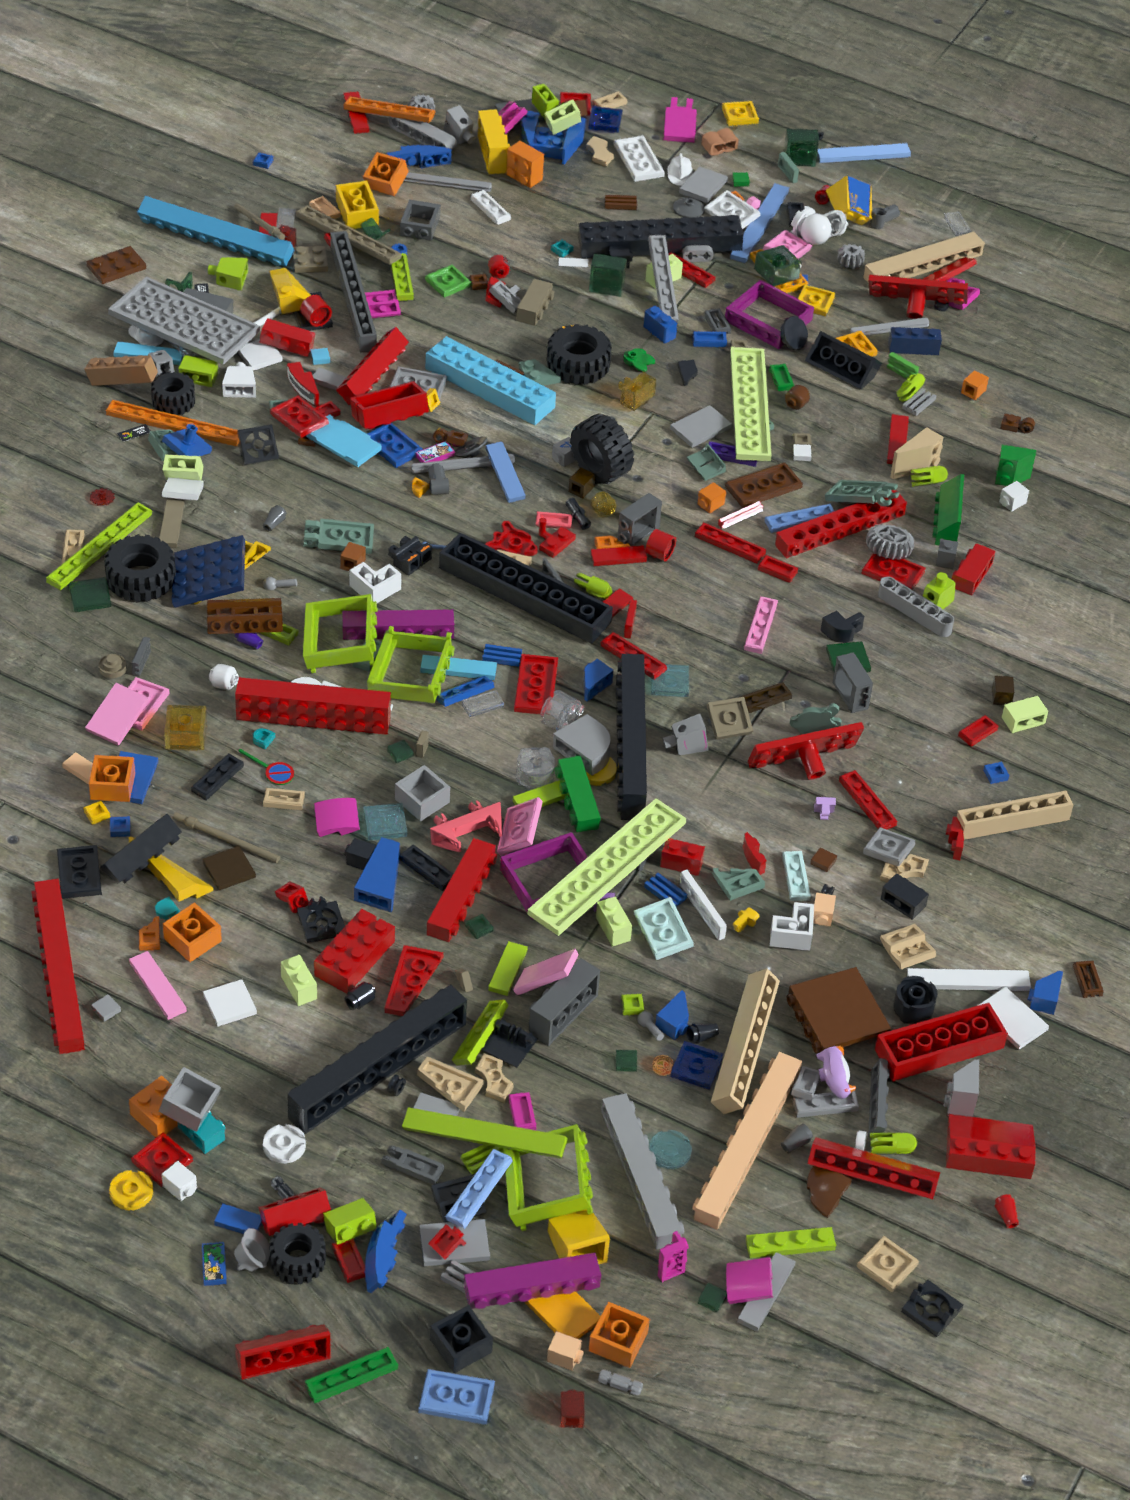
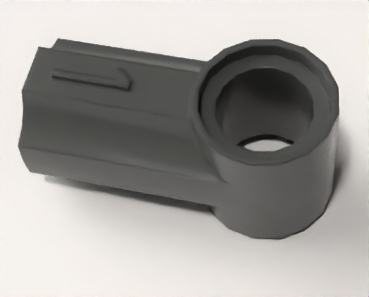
M893 204L886 208H874L870 226L875 229H882L886 222L899 217L900 211L898 206Z
M433 463L432 466L428 467L431 495L449 494V481L445 477L444 467L439 463Z

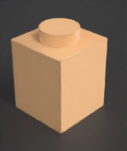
M816 892L813 924L831 927L835 895Z
M556 1331L548 1348L547 1362L572 1371L575 1363L579 1364L584 1352L581 1350L582 1341Z

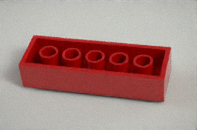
M988 1002L878 1034L875 1051L879 1058L888 1060L887 1069H889V1076L893 1082L1004 1049L1008 1033Z

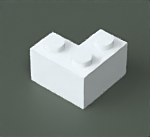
M363 562L350 569V587L360 595L371 594L373 602L379 603L401 590V573L390 564L375 572Z
M794 902L792 917L773 915L770 946L810 951L813 936L814 904Z

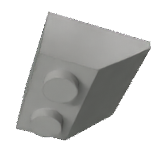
M975 1059L954 1073L952 1082H948L947 1094L944 1097V1107H947V1116L955 1114L973 1117L979 1095V1060Z

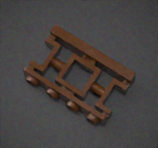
M281 598L207 600L208 634L283 631Z

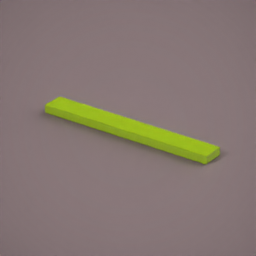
M137 502L48 575L46 582L61 591L101 558L113 544L115 545L116 541L125 538L152 515V510Z
M409 1107L402 1124V1128L408 1131L562 1159L568 1140L563 1135Z

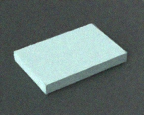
M671 897L634 910L636 920L656 960L694 946Z

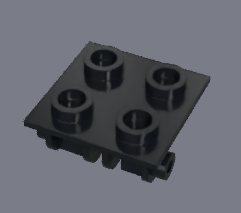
M498 1019L495 1023L496 1030L487 1040L484 1047L481 1048V1051L517 1068L538 1038L533 1036V1033L522 1030L521 1027L516 1028L515 1024L511 1026L506 1020Z

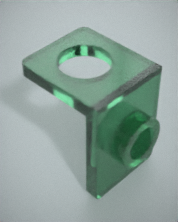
M373 218L360 225L365 234L376 241L391 231L389 228L382 233Z
M189 272L182 282L167 278L165 285L170 287V284H173L181 292H184L186 288L191 289L193 285L192 272Z

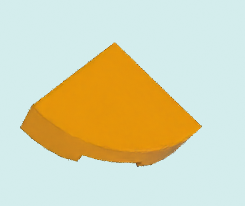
M415 477L412 481L413 494L420 498L429 489L430 484Z

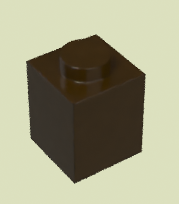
M580 467L569 478L568 492L583 499L595 486V474Z
M994 676L992 685L993 705H1006L1013 702L1015 693L1013 677Z

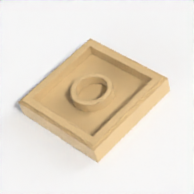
M883 1236L858 1262L857 1268L890 1292H893L915 1269L919 1260Z

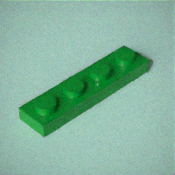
M386 1347L305 1381V1387L315 1404L398 1370V1363L389 1347Z

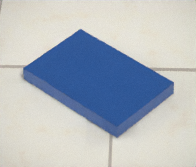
M392 423L382 425L367 433L372 440L381 444V451L378 454L395 468L416 458V452L423 450V448Z
M120 751L119 756L134 757L135 778L130 802L143 804L158 764V757Z

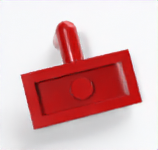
M540 518L539 536L546 540L539 545V550L554 558L576 539V534L562 526L553 534L546 532V518Z

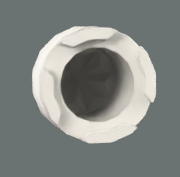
M804 206V210L802 212L798 211L791 223L793 230L790 231L797 237H802L804 241L811 245H820L830 238L832 227L827 217L815 213L814 209L809 206Z

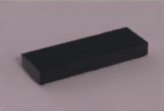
M228 753L191 787V792L205 800L209 799L244 767V762Z
M414 844L399 855V859L441 891L446 889L453 873Z

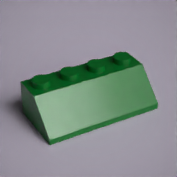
M960 474L941 484L940 491H936L935 502L938 503H935L934 514L937 515H934L933 526L936 527H933L932 538H935V545L937 546L940 544V539L956 542L958 540L962 516L964 474Z

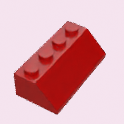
M325 1324L311 1325L304 1329L289 1330L283 1334L267 1335L261 1339L246 1340L240 1344H235V1355L241 1379L331 1359L330 1331Z

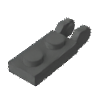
M393 1145L387 1149V1153L392 1157L386 1155L381 1159V1163L384 1166L396 1169L432 1185L436 1184L444 1170V1165L440 1162Z

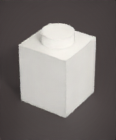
M1016 481L1002 489L999 502L1012 512L1027 503L1029 490Z
M179 1161L162 1173L163 1187L180 1201L191 1196L197 1189L196 1175Z

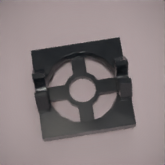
M272 424L237 431L238 446L240 448V455L243 457L244 466L279 459ZM259 432L266 434L268 440L260 438ZM253 433L254 439L252 443L245 444L247 437ZM255 440H261L263 442L262 449H256L254 447ZM270 445V452L264 456L263 449L265 446ZM253 448L257 451L258 458L251 456L246 450Z
M320 896L319 901L315 902V899L311 898L307 907L297 908V914L307 943L335 938L345 927L337 901L326 902V899ZM322 912H331L335 917L327 918L323 916ZM315 913V920L307 923L308 916ZM319 920H324L328 924L323 927V924L318 926L316 923Z
M927 1280L923 1285L919 1283L917 1289L913 1290L909 1300L902 1307L901 1312L935 1337H938L959 1314L964 1305ZM933 1294L938 1298L935 1301L927 1302L921 1296ZM944 1301L949 1307V1311H946L945 1314L941 1312L940 1307ZM916 1303L923 1307L922 1315L917 1312ZM933 1305L938 1309V1313L930 1314L926 1311V1307ZM938 1318L940 1321H929L928 1319Z

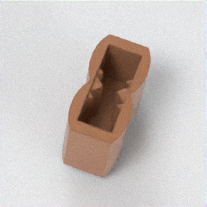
M724 128L717 132L712 131L702 135L701 145L710 155H718L722 152L736 150L739 139L730 129Z

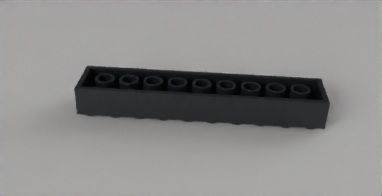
M739 215L579 223L578 240L582 259L608 257L609 246L629 245V251L633 253V256L651 255L648 241L649 235H665L668 254H682L684 247L692 245H708L712 248L713 252L743 250L744 235Z
M459 533L439 553V569L591 644L611 624L612 606L463 533Z
M622 654L621 661L617 662V672H620V674H616V685L619 686V688H616V699L619 700L616 702V713L620 714L616 717V726L620 727V729H617L616 740L620 742L617 743V755L620 756L617 757V769L620 770L617 771V783L620 784V786H617V797L621 799L617 801V812H621V820L633 819L646 807L644 654Z
M450 984L446 988L440 989L431 998L422 1001L413 1010L407 1011L397 1021H392L388 1027L376 1032L367 1041L359 1043L355 1049L343 1054L337 1061L325 1066L322 1071L310 1076L306 1082L290 1090L287 1094L288 1119L304 1135L464 1027L466 1025L467 999Z

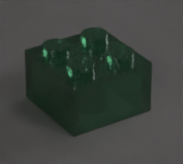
M787 129L784 152L796 166L816 167L819 146L818 130Z
M784 245L757 252L754 269L770 285L777 286L799 279L802 262Z
M594 254L590 269L589 292L621 297L625 285L627 259Z

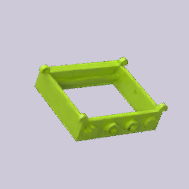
M371 594L306 603L303 658L307 669H311L312 674L316 673V668L363 661H370V665L374 664L373 656L374 652H376L374 639L377 638L374 626L377 625L375 612H378L377 602H373ZM342 611H367L366 645L317 652L319 617L340 615Z
M389 626V630L385 632L367 680L368 690L391 692V698L435 703L437 695L441 693V683L445 681V671L450 667V657L454 656L455 647L452 646L451 642L452 633L447 632L446 637L395 632L394 626ZM395 647L442 652L431 684L419 686L383 682Z
M577 1124L547 1133L566 1136L568 1138L566 1144L575 1142L580 1192L578 1195L525 1208L521 1155L529 1153L504 1148V1154L510 1156L513 1160L506 1170L509 1216L516 1227L520 1226L521 1231L527 1230L526 1224L587 1209L588 1215L593 1214V1208L590 1203L593 1193L588 1183L591 1180V1174L587 1167L589 1155L585 1149L587 1138L585 1132H581Z

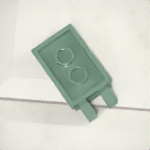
M839 480L825 494V500L878 503L880 506H889L892 503L891 498L899 496V492L894 493L891 491L896 490L898 484L878 481Z
M320 519V522L317 520H306L303 547L313 548L315 546L318 549L344 551L347 544L352 542L365 546L366 554H372L374 524Z

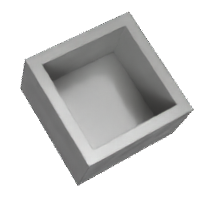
M423 765L395 783V800L421 822L450 803V786Z
M183 1067L164 1096L159 1112L197 1132L216 1102L221 1087Z

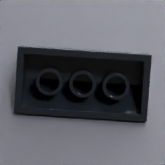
M822 331L819 332L805 359L806 362L861 390L875 378L882 365V362Z
M165 814L101 865L100 868L117 884L121 881L125 884L134 877L132 872L137 868L141 871L149 864L148 859L152 856L155 859L164 852V846L168 843L170 846L180 839L178 835L182 831L171 817Z

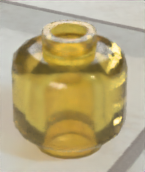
M599 492L591 500V507L599 517L607 518L616 510V501L607 492Z

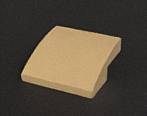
M916 924L880 936L886 951L900 969L936 957V950L925 940V933Z

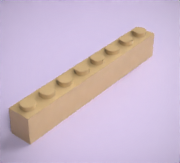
M975 232L967 233L865 265L863 278L867 282L869 275L911 278L946 267L963 257L975 258L981 256L985 242Z
M768 968L749 974L711 1099V1103L723 1114L740 1110L744 1107L780 982Z

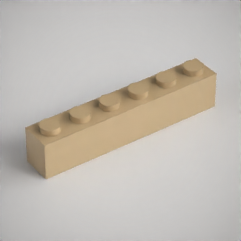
M1067 791L958 810L957 818L962 826L965 840L1070 820L1073 803Z

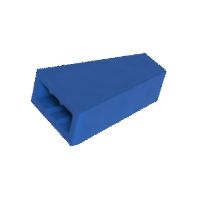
M381 837L354 887V901L392 912L400 855L399 842Z

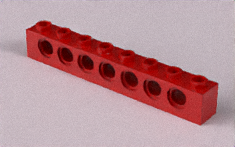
M899 494L897 498H891L892 503L889 506H880L878 503L853 504L777 532L775 546L786 559L875 525L904 516L907 501Z

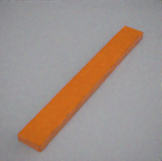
M112 400L106 409V415L174 432L186 429L188 424H193L198 428L196 434L203 439L236 447L239 442L238 430L116 400Z

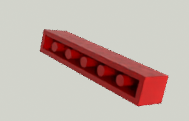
M397 327L386 332L338 386L336 391L348 405H351L350 398L368 393L373 388L372 384L377 383L381 379L380 375L386 373L389 370L388 366L396 362L397 356L406 350L405 346L409 341Z
M473 838L427 921L428 936L449 943L452 936L457 935L460 921L463 922L465 920L468 907H472L475 894L480 892L483 879H487L490 866L494 865L497 860V854H495L496 845Z
M815 1137L807 1163L930 1199L934 1198L941 1173Z

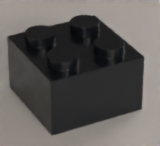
M469 1305L430 1325V1341L453 1373L492 1353L493 1337Z

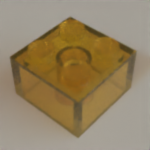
M167 706L164 732L165 749L204 750L207 727L206 706Z

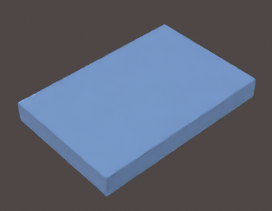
M428 1369L420 1400L419 1413L486 1425L495 1381Z

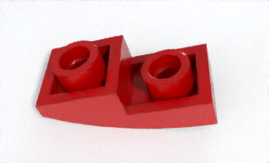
M953 816L952 824H947L945 835H949L948 843L952 844L950 851H954L953 859L961 860L964 835L958 818Z
M746 832L743 840L744 855L751 868L756 869L761 875L765 873L767 860L762 853H759L760 844L758 840Z

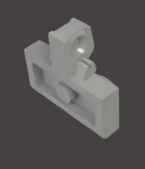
M498 281L489 291L512 313L517 311V307L521 302L517 293L521 289L517 285L509 289L504 283Z

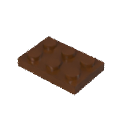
M131 246L86 261L87 267L101 284L146 269V263Z

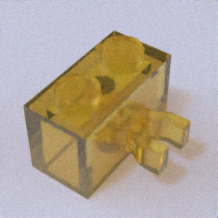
M642 372L633 380L625 377L624 383L621 381L618 383V388L622 390L621 404L632 411L637 410L655 395L656 379L645 372Z

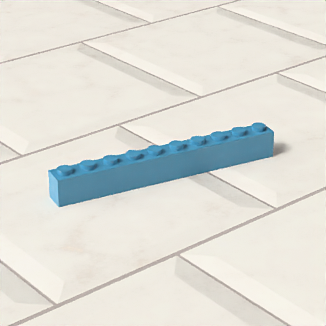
M145 196L137 211L141 221L146 224L152 223L159 228H167L174 233L180 232L187 237H195L205 243L211 242L218 247L223 246L233 252L239 251L246 256L257 257L261 261H270L276 266L282 265L286 267L294 252L292 243L289 241L280 240L276 237Z

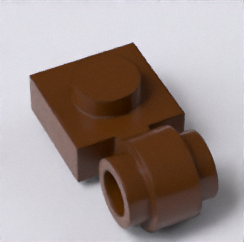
M1005 413L1000 429L1016 433L1018 429H1021L1023 433L1028 434L1034 430L1035 421L1031 417H1026L1021 421V417Z
M438 428L433 433V439L437 443L447 440L446 442L459 447L464 446L468 439V434L455 430L449 432L444 428Z

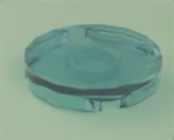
M668 1130V1132L664 1133L663 1131L658 1132L652 1137L649 1144L650 1152L653 1151L655 1154L656 1164L665 1169L683 1167L689 1162L692 1147L689 1139L681 1132L675 1130Z

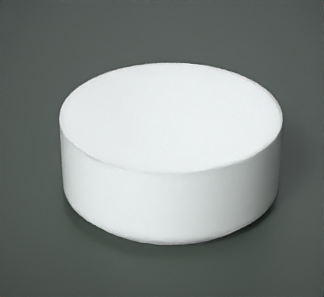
M866 1131L857 1132L856 1149L865 1151Z

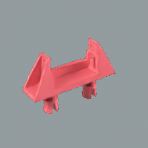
M476 800V805L471 802L468 806L471 813L450 821L442 813L441 818L436 815L434 823L437 826L430 828L431 844L461 852V842L456 837L488 826L494 832H497L499 836H502L501 803L498 802L483 808L480 802Z

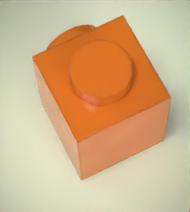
M974 370L964 379L961 393L976 400L986 391L989 377Z
M713 482L699 491L697 505L708 513H712L725 504L726 491Z

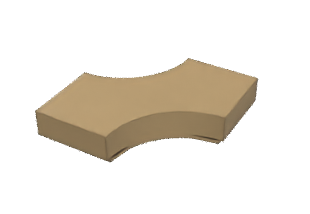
M593 136L586 144V149L594 155L592 162L606 167L613 160L614 154L606 149L608 141Z
M909 854L899 867L886 862L880 880L888 882L896 873L904 878H923L929 860Z
M483 1054L475 1068V1073L480 1075L487 1084L485 1096L505 1103L513 1089L514 1083L508 1080L502 1073L503 1060Z

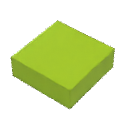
M642 994L621 995L623 1015H639L641 1012H644Z

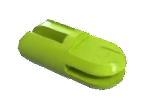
M919 373L910 375L897 391L899 400L904 402L913 397L924 384L925 377Z
M943 466L911 469V473H921L911 475V480H922L912 482V487L941 483L948 477L947 469Z
M582 573L576 574L581 580L574 578V583L586 589L587 593L603 599H607L612 595V588L607 581L595 576L589 577Z
M870 1133L871 1153L909 1154L916 1149L917 1140L911 1133Z

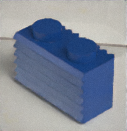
M657 306L645 310L643 328H646L663 343H667L677 337L678 323L669 315L665 314Z

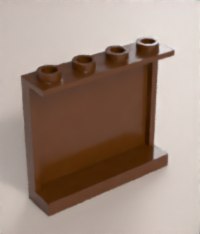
M857 967L789 986V992L786 996L787 1003L795 1011L796 1020L801 1022L804 1034L810 1039L813 1051L816 1054L829 1047H845L876 1038L878 1034L891 1031L889 1023Z

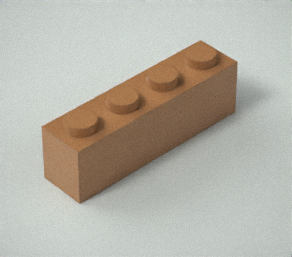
M151 355L92 358L84 369L92 386L152 383L158 373Z

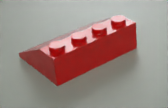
M955 1114L948 1115L946 1168L1031 1179L1035 1167L1036 1152L1033 1125Z

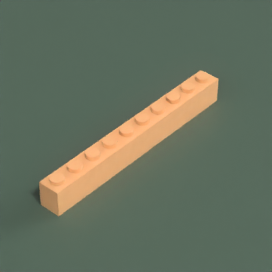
M781 1052L778 1053L776 1059H771L768 1066V1074H763L760 1081L761 1087L755 1089L752 1095V1103H748L744 1110L743 1120L739 1119L737 1122L735 1135L731 1134L728 1139L727 1150H722L719 1156L718 1167L714 1166L710 1173V1182H705L701 1191L703 1195L694 1202L692 1210L695 1211V1221L718 1230L796 1082L802 1066L801 1060Z

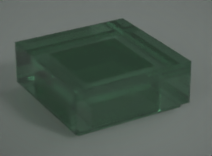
M405 740L387 746L388 753L396 763L411 758L414 755L413 750Z
M483 914L465 922L466 928L475 939L493 932L492 924Z
M616 1050V1071L637 1072V1050Z
M707 1283L698 1299V1304L718 1313L727 1297V1291Z

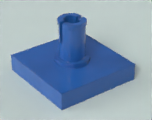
M188 424L186 429L166 434L162 439L177 455L203 456L211 453L212 447L196 434L198 428L193 424Z

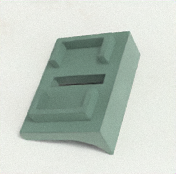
M155 430L149 433L148 440L162 461L165 455H177L162 441L164 435L173 433L172 430Z
M706 443L702 450L687 457V460L704 481L726 472L725 463L708 443Z

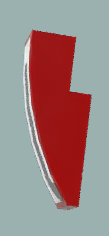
M301 362L287 363V377L295 391L308 403L315 407L319 406V392L312 373L304 372Z

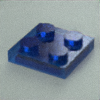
M592 106L588 129L619 133L623 109Z
M684 1041L671 1070L670 1077L710 1090L724 1054Z

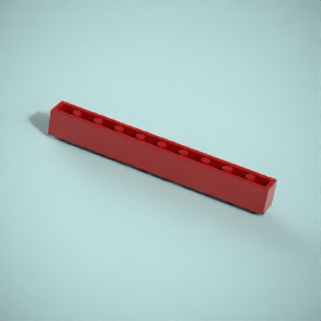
M59 878L34 882L35 890H32L31 893L33 903L37 902V906H34L35 918L40 920L36 921L37 934L42 933V937H38L40 949H44V952L41 953L42 965L47 967L43 969L44 981H49V984L45 985L46 995L51 997V1001H48L49 1013H54V1017H50L52 1030L56 1029V1033L53 1034L54 1046L59 1047L60 1054L84 1051L83 1030Z

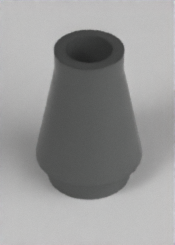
M279 505L272 507L262 525L263 528L271 532L273 528L284 521L287 514L285 509Z
M805 1124L797 1125L781 1143V1146L787 1153H790L809 1143L813 1134Z

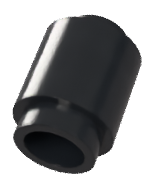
M362 982L347 992V996L344 997L345 1003L351 1010H359L375 999L376 990L372 984Z

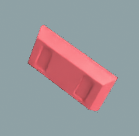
M537 511V527H539V519L546 518L547 528L559 529L561 526L566 529L571 528V514Z

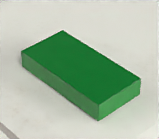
M786 364L769 365V371L777 392L790 390L794 383Z

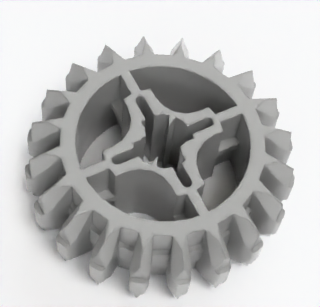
M875 525L870 528L866 536V546L874 554H878L879 557L883 556L892 560L905 559L910 556L914 548V537L911 536V533L895 525Z

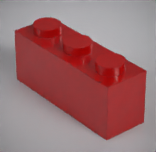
M267 318L261 329L259 343L308 357L313 348L316 333Z
M977 543L972 549H969L966 559H962L959 569L953 572L951 580L955 582V589L972 596L993 565L996 551Z
M321 1187L258 1207L264 1231L269 1236H273L275 1232H280V1228L283 1226L287 1228L288 1224L291 1223L293 1225L303 1223V1226H306V1224L311 1222L315 1224L324 1222L323 1213L331 1211L326 1190Z

